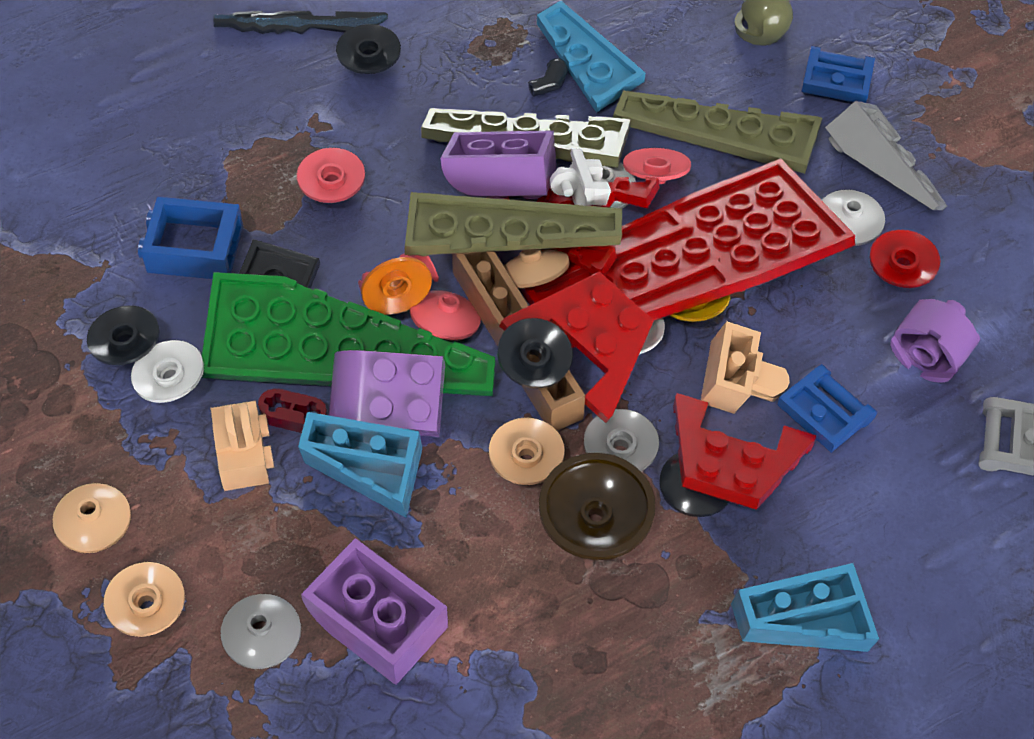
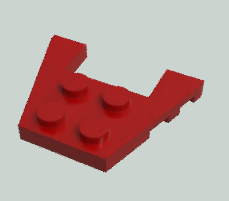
M616 177L613 182H608L611 191L607 205L591 206L610 208L614 201L648 208L660 188L659 178L646 177V182H629V177ZM551 186L547 195H543L536 201L574 205L572 196L557 195L552 191ZM607 245L550 248L566 253L571 262L589 273L596 274L601 272L604 276H606L617 258L615 247Z
M598 272L505 317L500 322L499 327L505 331L510 325L522 319L538 318L552 322L563 330L569 341L605 373L585 395V405L602 421L607 423L616 409L654 320L601 272Z
M677 393L673 404V413H676L675 430L676 436L679 439L678 456L682 487L757 510L781 484L782 478L789 470L793 471L799 464L800 458L805 453L808 454L813 448L816 435L788 426L783 427L777 450L763 447L756 442H747L730 437L720 431L701 428L708 402Z

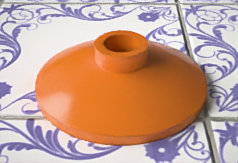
M410 257L394 258L376 266L366 276L362 283L361 296L364 304L370 310L385 315L398 314L416 306L426 297L432 285V276L426 264L418 259Z

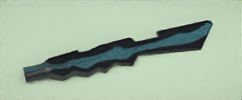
M245 11L233 14H214L213 23L214 27H230L241 32L255 31L261 34L270 32L281 34L287 30L303 34L310 28L346 32L359 25H380L388 19V14L386 12L335 11L336 16H313L310 11H281L275 13Z

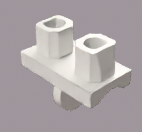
M572 148L570 154L573 162L569 168H557L550 177L552 191L557 195L572 196L574 205H607L611 189L608 182L600 181L602 177V164L600 160L585 159L582 149Z

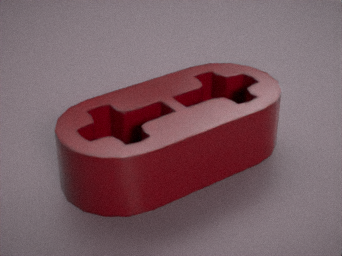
M273 388L267 390L258 400L260 415L266 414L268 425L302 433L305 423L304 416L307 415V412L315 411L317 414L327 415L325 403L321 399L283 389ZM276 403H281L282 407H277L275 412L270 411L269 407H275Z

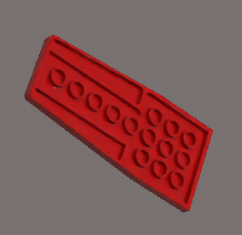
M780 158L689 194L623 225L620 245H607L615 247L617 258L605 277L653 320H657L736 292L745 291L748 288L763 284L855 246L856 235ZM569 260L568 269L558 278L539 286L519 288V290L531 305L593 274Z

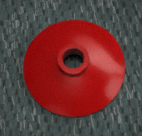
M892 230L880 235L872 244L869 255L870 264L875 273L885 282L902 288H916L926 285L937 275L941 262L936 246L925 236L910 230Z

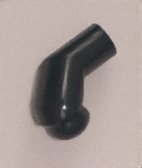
M556 58L550 60L547 63L545 76L528 82L529 90L533 97L558 90L562 87L568 73L566 62L563 59Z

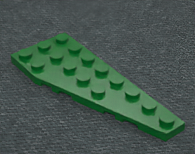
M213 273L202 350L204 362L202 378L331 386L334 354L339 351L359 350L443 356L445 361L443 393L493 396L494 356L455 341L451 343L432 336V333L421 328L417 330L406 326L400 320L350 301L346 303L328 296L327 292L316 288L312 290L297 284V281L285 276Z

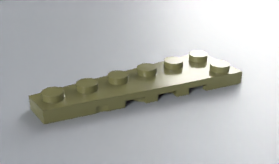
M624 90L613 114V118L631 119V128L768 164L781 158L793 171L804 174L822 122V117L789 112H781L780 116L762 114L761 109L748 107V112L728 109L729 104L716 103V106L711 107L702 106L696 100L675 99L669 96Z
M430 108L421 126V138L432 139L437 142H449L454 132L554 131L556 159L573 162L570 154L571 149H582L585 159H599L602 166L618 168L630 131L631 119L589 116V122L569 121V115H556V120L537 119L536 114L524 113V115L517 118H507L503 112Z
M411 192L405 239V255L428 256L432 254L620 245L622 237V208Z

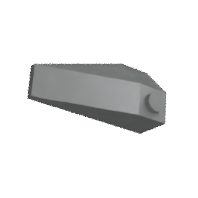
M855 101L825 127L831 135L829 137L830 143L838 152H844L932 210H943L947 207L929 178L921 170H914L913 166L916 159L911 152L896 143L901 137L876 105Z

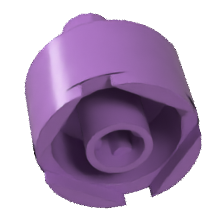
M921 299L895 330L894 336L891 339V348L897 359L907 369H910L913 365L923 371L920 377L928 381L942 383L949 381L958 372L980 342V336L971 321L965 316V308L960 303L954 300H948L945 303L935 299Z

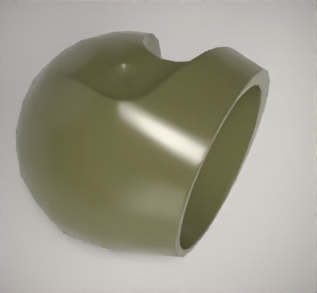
M744 0L741 7L742 10L735 17V30L740 38L754 45L766 46L776 43L788 31L793 20V9L790 1ZM744 19L747 21L748 29L742 25Z

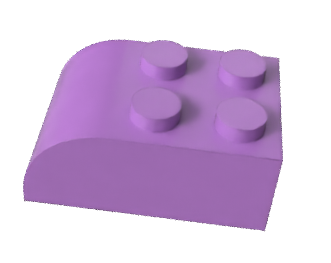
M554 131L454 132L440 158L444 176L455 189L467 195L489 196V198L504 199L508 196H523L526 199H537L547 195L550 188V177L557 169Z
M359 350L336 352L334 354L329 416L419 431L421 436L439 437L445 375L443 356Z
M356 538L301 594L302 600L310 614L329 634L395 685L399 683L448 628L446 605Z

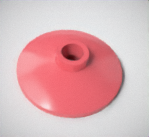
M324 148L309 154L303 159L297 170V182L301 191L309 198L323 203H336L351 198L361 189L365 181V169L362 161L352 152L340 148Z
M644 148L627 154L624 157L623 166L628 173L642 179L657 177L659 178V185L667 180L686 175L691 169V161L686 155L675 150Z
M429 291L419 304L410 308V316L418 328L432 333V336L444 340H462L472 336L477 332L481 321L480 316L469 300L448 291Z

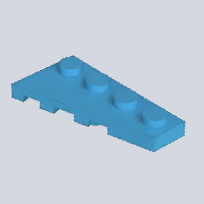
M559 1L537 14L538 27L559 58L566 62L569 73L596 113L620 98L623 90L631 91L645 82L646 73L564 2Z

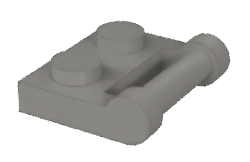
M998 397L985 399L983 402V414L986 416L984 451L979 454V467L986 471L1001 469L1034 475V404ZM1003 416L1012 418L1009 453L999 451L1001 417Z

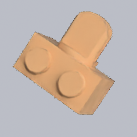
M726 321L711 340L701 400L708 402V406L735 414L751 395L774 402L788 388L790 382L787 370L762 361L763 353L758 351L761 332Z
M256 401L211 408L218 469L224 491L269 484L267 469L274 468L271 445L264 446L263 437L270 436L266 414L259 415Z

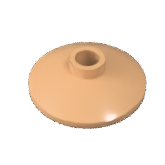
M555 249L522 250L520 255L507 262L504 268L517 288L539 286L558 278L568 269L570 262L566 253Z
M518 418L503 424L493 434L489 445V458L495 471L504 479L520 485H534L544 482L550 472L563 462L564 443L560 434L548 423L535 418ZM523 455H530L532 459L525 460L520 457Z
M100 483L82 485L67 493L56 506L53 514V529L59 541L67 548L80 553L99 552L113 546L124 536L131 520L130 506L126 497L118 489L110 485ZM95 509V511L89 515L83 514L87 510Z
M154 562L137 563L123 569L111 580L104 595V609L110 623L120 632L137 637L154 635L167 629L179 617L185 602V591L179 576L169 567ZM146 601H151L154 603L149 608H140L141 605Z

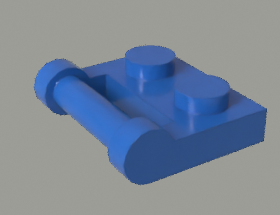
M811 45L801 92L845 101L866 103L875 57L865 56V59L820 51L821 47Z
M821 364L781 395L777 405L808 433L816 435V440L832 453L859 429L868 426L876 417L877 411L869 404H862L830 376L831 371ZM822 387L828 394H830L843 407H845L850 413H852L853 416L850 417L844 410H842L837 404H835L818 388Z

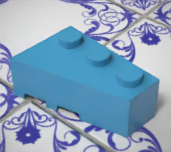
M307 412L298 445L304 463L406 518L423 449L419 431Z
M853 563L740 589L731 602L742 641L868 652L879 640Z

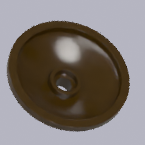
M585 453L563 461L550 472L540 491L539 515L544 530L561 549L584 559L608 560L629 553L646 538L655 517V496L645 475L629 461L611 454ZM596 514L601 516L602 519L600 521H593L589 517Z

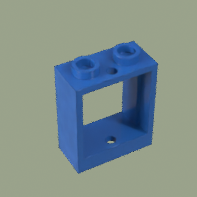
M157 197L154 209L149 210L147 213L146 236L140 238L138 245L139 258H143L147 273L213 279L214 272L232 273L243 230L239 204ZM166 223L219 228L213 251L160 246Z

